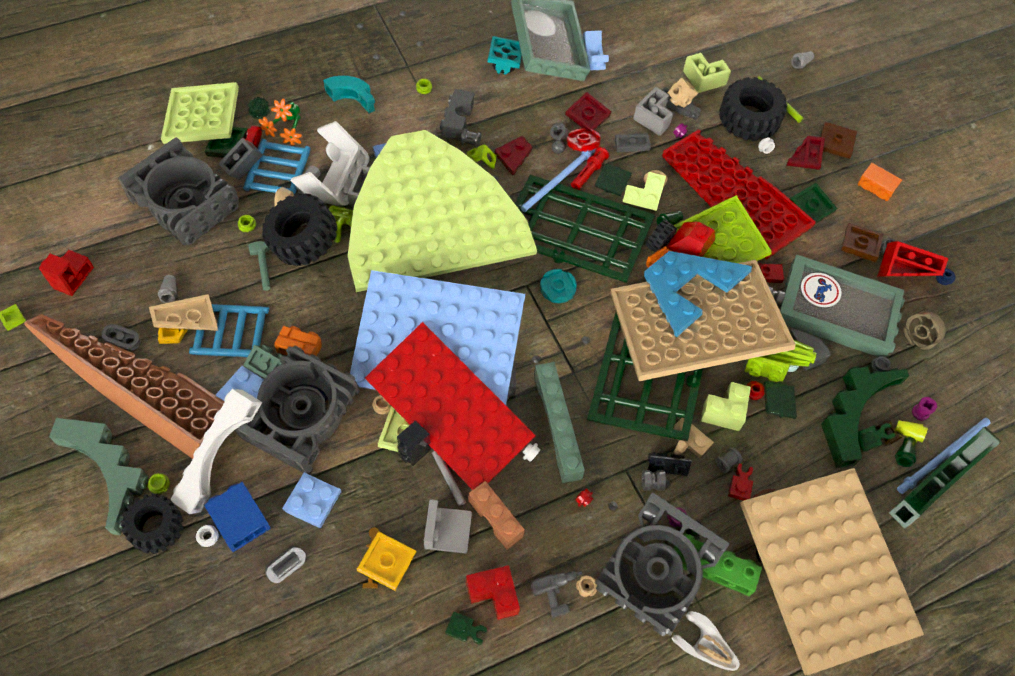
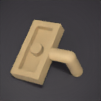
M681 418L675 424V430L682 431L684 418ZM691 425L688 441L678 440L679 442L674 449V454L681 455L688 448L697 457L701 458L714 442L694 425Z

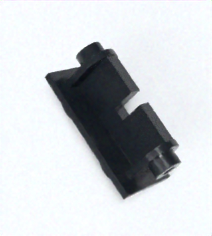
M653 452L648 455V470L651 472L664 470L665 474L684 476L689 474L692 460L686 457V455L671 454L670 458L664 453Z

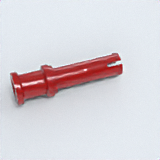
M598 147L595 150V154L588 158L587 165L571 182L572 188L580 190L593 172L602 167L603 161L607 160L610 156L605 148Z

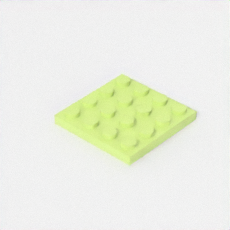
M237 82L171 88L161 136L162 142L166 144L175 137L180 139L181 142L231 138L239 90Z

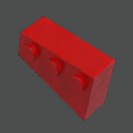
M899 241L889 242L877 277L943 276L948 258Z

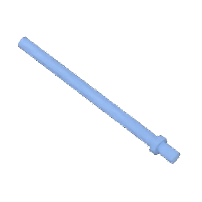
M596 149L582 151L576 160L521 206V210L526 212L581 163L588 160Z
M988 418L982 419L911 477H906L903 483L897 487L898 492L903 494L908 489L916 487L918 481L960 449L982 428L987 427L991 423Z

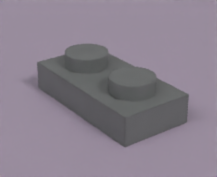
M648 133L615 135L614 137L616 152L650 151L651 145Z

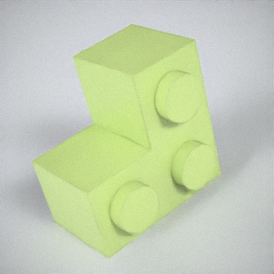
M698 53L686 58L683 72L696 91L701 93L726 85L731 70L724 60L709 64L702 53Z
M731 382L726 390L725 398L709 394L703 404L701 422L740 431L746 420L751 387Z

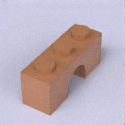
M486 481L469 492L468 502L480 517L484 516L493 527L494 535L506 550L524 537L525 529Z

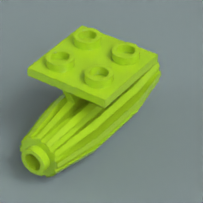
M794 340L795 350L750 358L744 372H748L754 377L763 376L767 377L770 381L783 382L790 365L808 367L810 363L814 364L817 353L813 352V347Z

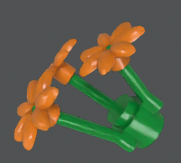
M284 98L280 103L274 100L276 107L271 108V111L277 112L275 115L276 119L269 122L266 117H263V120L259 119V123L262 125L260 126L261 129L265 130L266 136L270 134L272 137H275L274 132H277V129L274 128V124L281 119L283 121L294 120L291 131L284 128L285 133H280L279 135L285 138L283 143L290 141L291 146H294L295 143L301 144L298 138L302 135L295 133L298 121L301 119L299 115L300 108L294 102L285 105Z

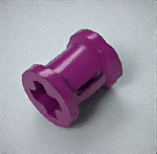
M923 397L912 408V415L917 420H927L930 414L934 413L937 409V403L930 397Z

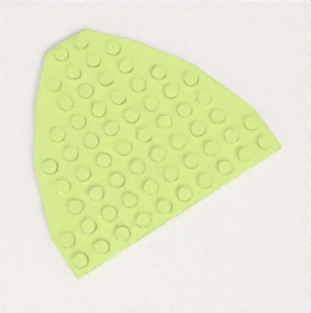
M426 130L394 135L389 138L370 167L354 204L348 261L356 292L367 290L371 270L427 278L537 254L527 219L497 180L462 151Z

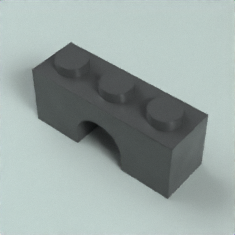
M455 89L453 95L449 97V107L445 108V119L441 120L440 130H442V137L461 141L462 132L466 128V117L460 115H471L474 106V92Z

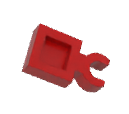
M739 464L736 468L737 476L733 475L731 478L728 497L744 501L751 497L754 481L748 478L753 473V467H749L747 473H745L741 469L742 464Z

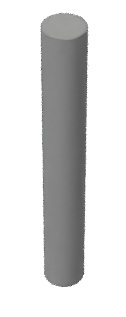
M433 451L432 455L458 506L464 505L466 501L446 462Z

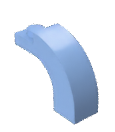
M601 31L583 32V41L590 69L606 70L605 63L609 62V58L602 51Z

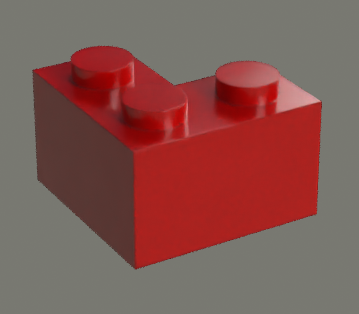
M68 249L62 257L50 253L42 261L39 270L53 289L73 296L94 266L88 257Z
M509 565L466 575V585L471 603L492 599L497 620L519 615L520 607Z

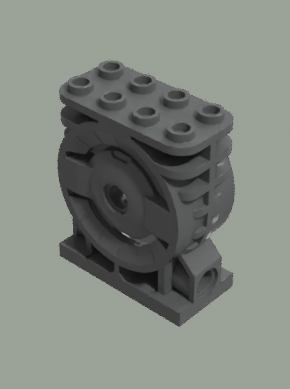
M177 137L118 178L128 200L140 207H148L157 222L168 232H171L176 239H179L183 245L193 244L217 223L223 221L230 213L236 211L239 206V199L235 188L232 185H228L227 181L221 179L218 174H214L205 162L194 158L193 154L183 147L181 140Z
M294 345V347L289 346L286 349L287 357L282 356L280 358L281 365L274 367L273 371L263 380L257 399L262 404L253 420L241 425L234 431L242 440L302 473L310 475L313 470L312 464L320 453L319 444L327 440L336 431L341 422L342 415H345L347 412V405H352L353 396L358 395L360 390L353 375L347 372L341 373L336 366L330 363L326 365L313 354L309 356L300 347ZM313 387H316V388L320 389V390L323 391V392L326 394V396L328 397L329 404H330V407H329V410H328V411H327L326 401H325L323 395H322L317 389H315V388H313ZM272 404L280 407V415L285 424L297 431H289L282 426L279 421L278 410L273 408ZM307 405L305 410L299 411L301 406ZM268 427L271 434L264 435L263 432ZM286 444V445H288V446H292V448H291V449H290V448L288 449V447H286V446H284V445Z
M652 492L638 514L641 527L631 531L622 540L595 583L598 585L596 589L605 596L611 594L616 598V604L625 610L629 607L635 611L634 616L643 623L649 621L654 625L653 630L664 637L666 634L671 636L673 630L695 598L702 583L703 569L715 567L730 543ZM665 512L681 523L682 529L680 532L667 526L657 525ZM643 519L651 523V525L645 527ZM686 529H690L702 538H706L698 553L691 541L683 535ZM638 537L644 542L661 539L674 544L684 555L687 571L695 576L694 581L683 574L682 560L672 547L662 543H653L643 547L633 539ZM624 556L634 563V576L642 588L656 594L674 590L683 598L679 600L673 595L653 597L642 592L633 582L630 566L622 561V557ZM703 558L709 564L701 565L700 559ZM655 562H661L665 567L664 572L660 575L652 571V565Z

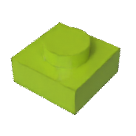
M16 304L0 312V320L8 331L26 321Z

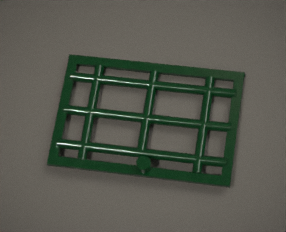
M529 175L515 205L522 213L531 215L528 225L533 239L555 246V249L552 250L535 244L537 253L553 258L555 263L565 262L627 283L655 218V214L561 184H557L544 195L536 209L529 208L526 212H523L521 206L528 194L535 195L541 190L532 187L533 184L544 187L550 182L549 180ZM555 190L564 194H568L585 200V202H578L552 193V191ZM549 199L580 209L581 211L576 221L572 222L544 213L542 210ZM591 204H599L623 212L625 215L622 216L591 206ZM587 212L620 222L621 224L616 235L582 225ZM632 215L645 219L644 223L631 219ZM538 218L572 229L566 242L533 232L532 230ZM628 225L641 229L636 242L622 238ZM578 231L612 242L607 256L572 245ZM619 245L633 249L627 263L614 259ZM556 247L603 262V265L600 266L567 255L564 250L558 252ZM610 265L624 269L623 273L609 269Z
M615 312L587 420L688 441L703 368L694 370V375H690L687 378L686 383L691 389L686 410L678 409L686 372L677 373L670 407L648 403L653 378L644 381L640 401L618 397L625 365H633L632 358L628 357L629 349L625 338L620 355L613 354L620 328V321L617 312ZM611 361L618 362L610 395L603 394ZM600 401L608 402L605 415L597 413ZM615 405L637 408L635 421L613 417ZM646 410L667 414L666 428L643 423ZM676 417L684 418L682 431L674 429Z

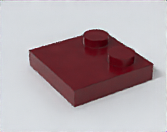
M586 92L566 110L565 115L581 128L590 131V129L596 130L611 115V111Z

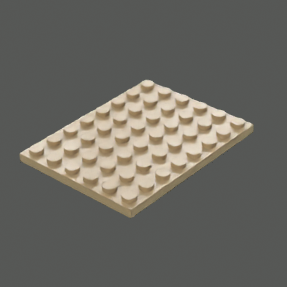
M756 260L738 263L752 266V270L728 293L698 274L679 289L676 293L703 311L702 315L678 337H675L674 331L670 323L667 322L666 315L662 312L655 294L650 289L649 283L643 282L611 289V296L639 381L795 350V342Z
M855 468L740 502L804 675H810L924 635Z

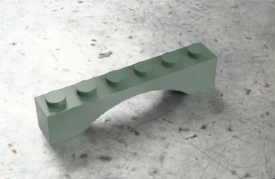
M555 362L535 365L534 379L549 420L562 483L582 480L585 470Z

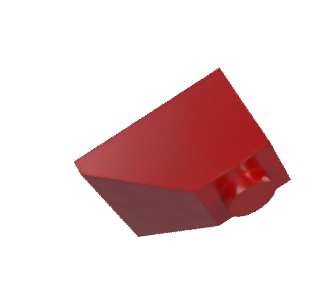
M684 222L666 248L673 252L703 257L715 241V230L701 222Z

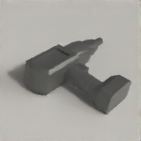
M574 571L555 575L551 574L531 581L530 589L534 596L547 592L551 616L556 618L570 613L567 604L558 605L556 594L560 593L558 587L566 585L567 582L576 579L577 576L583 573L582 571Z

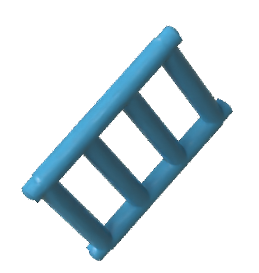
M262 139L258 146V150L262 154L265 149L301 154L300 161L263 155L249 170L243 190L249 191V189L276 193L281 187L253 182L255 175L291 181L293 177L303 174L311 148L309 146L302 148L267 142L266 139ZM260 162L295 167L297 169L294 175L258 169ZM292 182L290 188L287 189L296 194L297 188Z
M211 304L213 312H219L218 331L215 332L213 348L201 347L205 330H196L193 347H190L189 354L248 357L251 350L240 349L246 314H258L252 344L253 348L254 345L260 346L265 315L269 313V307ZM228 312L239 313L232 349L221 348Z

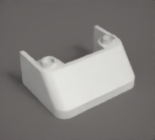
M335 121L317 129L329 142L326 147V153L333 161L323 183L311 172L293 177L291 181L304 193L315 195L324 203L342 207L349 204L348 191L359 165L367 167L369 155Z

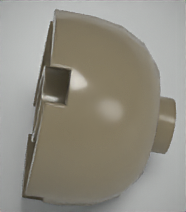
M922 311L912 315L907 319L906 326L904 327L905 337L913 346L916 344L923 350L931 349L938 345L946 332L943 319L930 311Z

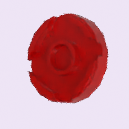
M584 128L575 129L568 134L567 145L576 151H591L600 145L601 136L593 129H590V131H586Z

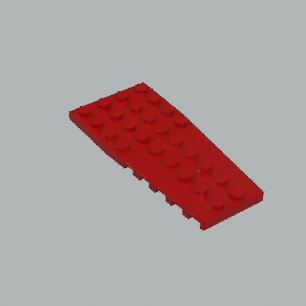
M696 130L663 151L662 157L710 207L737 195L772 251L771 255L765 257L766 260L811 229L816 223L775 186L761 176L757 178L752 174L753 170L748 166L746 168L741 166L739 159L736 157L731 158L726 154V150L723 147L719 149L712 144L713 140L710 137L706 139L700 135V130Z

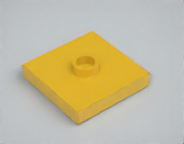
M378 531L360 562L357 571L396 591L416 554V550Z

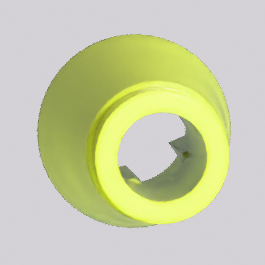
M898 420L895 428L896 432L905 437L914 438L916 443L917 441H924L928 430L923 424Z

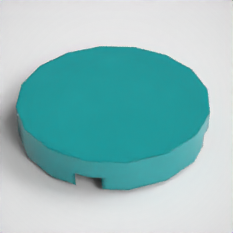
M553 269L546 272L541 279V294L550 302L565 303L571 300L576 293V279L568 271L566 273L562 269Z

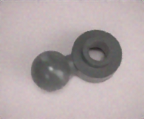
M557 123L550 130V135L555 140L552 144V151L556 154H561L565 150V144L562 141L568 136V129L564 124Z

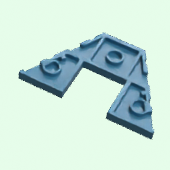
M668 251L644 271V277L647 283L650 284V289L655 294L662 312L665 313L666 320L670 323L675 337H678L702 315L703 311L676 293L679 289L698 274L728 293L751 272L752 266Z

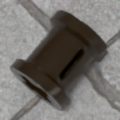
M891 420L879 424L876 427L877 430H880L881 426L886 423H890L892 426ZM893 426L887 428L885 433L887 435L895 433L896 437L893 439L884 438V444L889 446L902 438L900 434H897Z

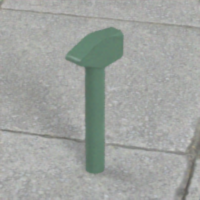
M261 241L248 244L250 255H258L263 290L268 291L270 290L265 252L270 249Z

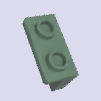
M265 344L262 346L254 345L243 366L266 378L273 371L274 367L281 365L280 358L287 356L273 353L274 349Z

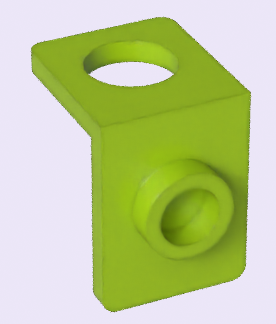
M485 144L467 151L466 155L474 162L482 160L491 169L495 168L497 156ZM487 153L491 156V162L487 158Z

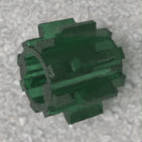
M259 96L250 100L247 105L249 107V115L258 120L263 119L264 116L267 117L270 112L268 109L270 106L268 105L269 102Z

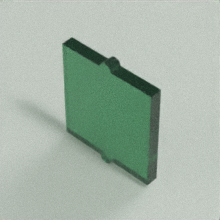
M606 163L594 187L621 197L632 173Z
M765 381L766 413L777 415L780 418H797L794 387L784 385L781 382Z

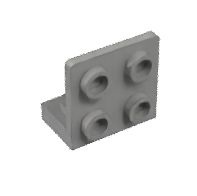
M430 500L424 548L467 553L472 512L439 508L438 500Z

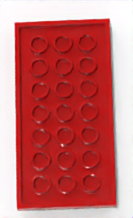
M423 322L365 377L409 425L416 421L430 434L429 445L472 490L485 481L489 484L536 437Z

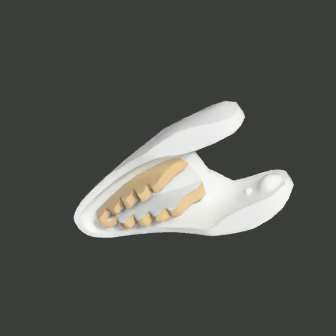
M687 612L686 617L688 620L700 628V638L693 647L682 639L680 635H673V642L688 654L707 663L730 671L737 670L740 664L739 660L714 624L700 613Z

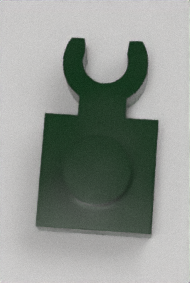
M883 424L880 430H877L874 425L858 431V441L862 450L866 452L884 445L882 441L884 438H895V433L890 435L885 433L887 428L892 427L891 424Z
M453 611L445 634L463 642H466L469 636L476 644H482L483 640L478 638L476 634L479 631L486 633L487 628L482 625L474 627L472 626L474 619Z

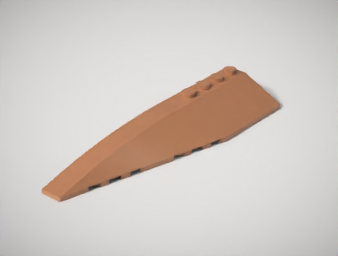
M42 314L24 322V325L91 386L192 459L194 458V452L202 444L205 432L211 428L215 414L221 410L224 404L223 400L184 374L178 373L176 375L165 366L157 367L152 364L151 360L136 358L134 353L108 342L105 344L98 342V338L92 335L89 337L80 334V330L75 328H65L63 323Z

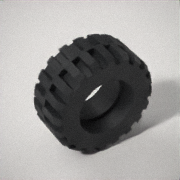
M747 77L743 80L735 81L725 91L719 109L721 123L724 127H727L729 133H733L737 138L742 137L743 140L751 139L752 141H758V139L762 140L773 136L779 130L787 111L786 98L782 94L781 89L776 88V85L772 82L769 83L767 80H760L757 77H753V79ZM744 106L758 108L762 113L752 112Z
M297 193L294 196L289 195L285 197V200H280L275 207L270 209V213L266 215L265 223H263L262 237L266 246L285 264L293 266L307 265L311 261H317L321 255L324 256L327 253L326 250L333 245L332 241L335 240L337 234L336 219L317 196ZM309 222L301 233L291 237L300 225Z

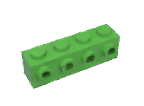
M683 534L691 541L698 553L703 543L695 540L689 534ZM674 545L673 549L679 554L682 560L683 569L687 570L684 555ZM724 551L715 567L703 569V577L750 597L756 590L762 567L756 565V562L750 559L743 560L736 557L733 552ZM703 558L700 559L701 565L709 564Z

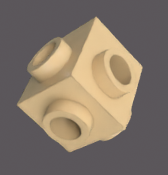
M680 78L667 92L671 96L670 101L675 106L680 105L684 108L698 94L696 89L683 78Z

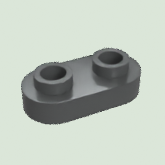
M116 324L106 326L101 333L105 342L127 351H134L141 344V338L137 332Z

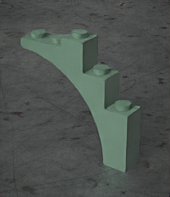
M56 418L49 437L56 445L73 448L86 454L98 464L106 479L109 493V512L105 528L111 534L121 535L122 529H124L121 526V521L125 520L122 515L124 512H128L127 506L129 504L133 505V495L142 496L143 490L147 488V474L142 468L126 467L130 462L129 452L124 446L109 444L112 439V432L106 424Z

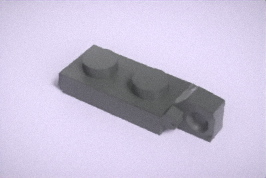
M664 87L662 91L667 93L670 89ZM669 95L666 107L684 116H689V118L694 120L698 119L701 109L696 107L693 101L686 105L685 108L680 105L675 106L670 101L671 96Z

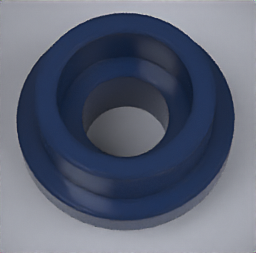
M945 268L943 276H936L937 282L941 285L952 284L956 279L954 272L948 268Z

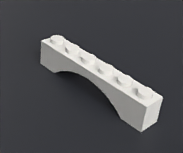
M232 389L225 396V402L221 410L215 414L211 428L205 432L202 444L195 450L192 462L186 467L182 480L173 490V496L170 500L189 514L201 512L211 495L210 474L213 460L219 447L235 429L252 421L262 404L261 401L244 390Z

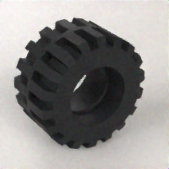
M152 493L151 497L148 494L142 495L143 499L136 498L133 505L129 504L127 506L128 512L123 513L122 517L125 520L121 521V526L124 528L122 532L126 536L125 538L139 551L142 550L148 554L150 551L156 554L159 549L166 551L168 550L166 546L169 544L173 546L175 544L174 539H179L181 536L179 531H183L184 526L181 523L184 521L180 515L181 512L164 495L160 497L157 493ZM163 515L162 523L156 530L147 533L143 532V526L150 517Z

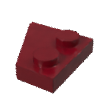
M521 136L496 148L494 153L513 176L517 168L524 163L525 158L532 152V146L524 136Z
M807 136L802 145L796 149L793 156L788 159L787 166L820 170L825 138Z

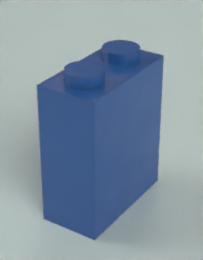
M243 482L230 486L226 492L213 496L209 499L208 503L204 504L232 552H235L271 529Z

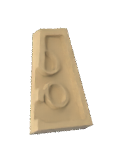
M209 294L149 307L152 322L156 328L218 331Z

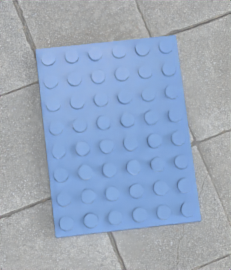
M371 270L350 374L356 378L355 382L358 384V387L376 390L365 377L423 322L506 405L525 294Z

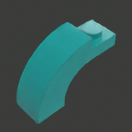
M334 76L323 80L325 92L334 102L339 99L350 98L358 101L369 114L375 111V99L370 92V86L363 80L352 76Z

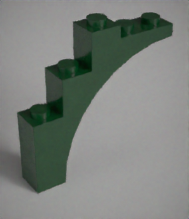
M855 366L850 368L845 374L843 380L847 389L839 391L832 400L836 413L828 415L821 424L836 468L855 466L862 459L858 442V425L864 405L874 394L888 387L902 384L909 377L907 369L898 370V368H894L886 372L874 371L870 373L868 367L860 368Z
M985 426L902 499L889 514L906 529L944 492L1002 441Z

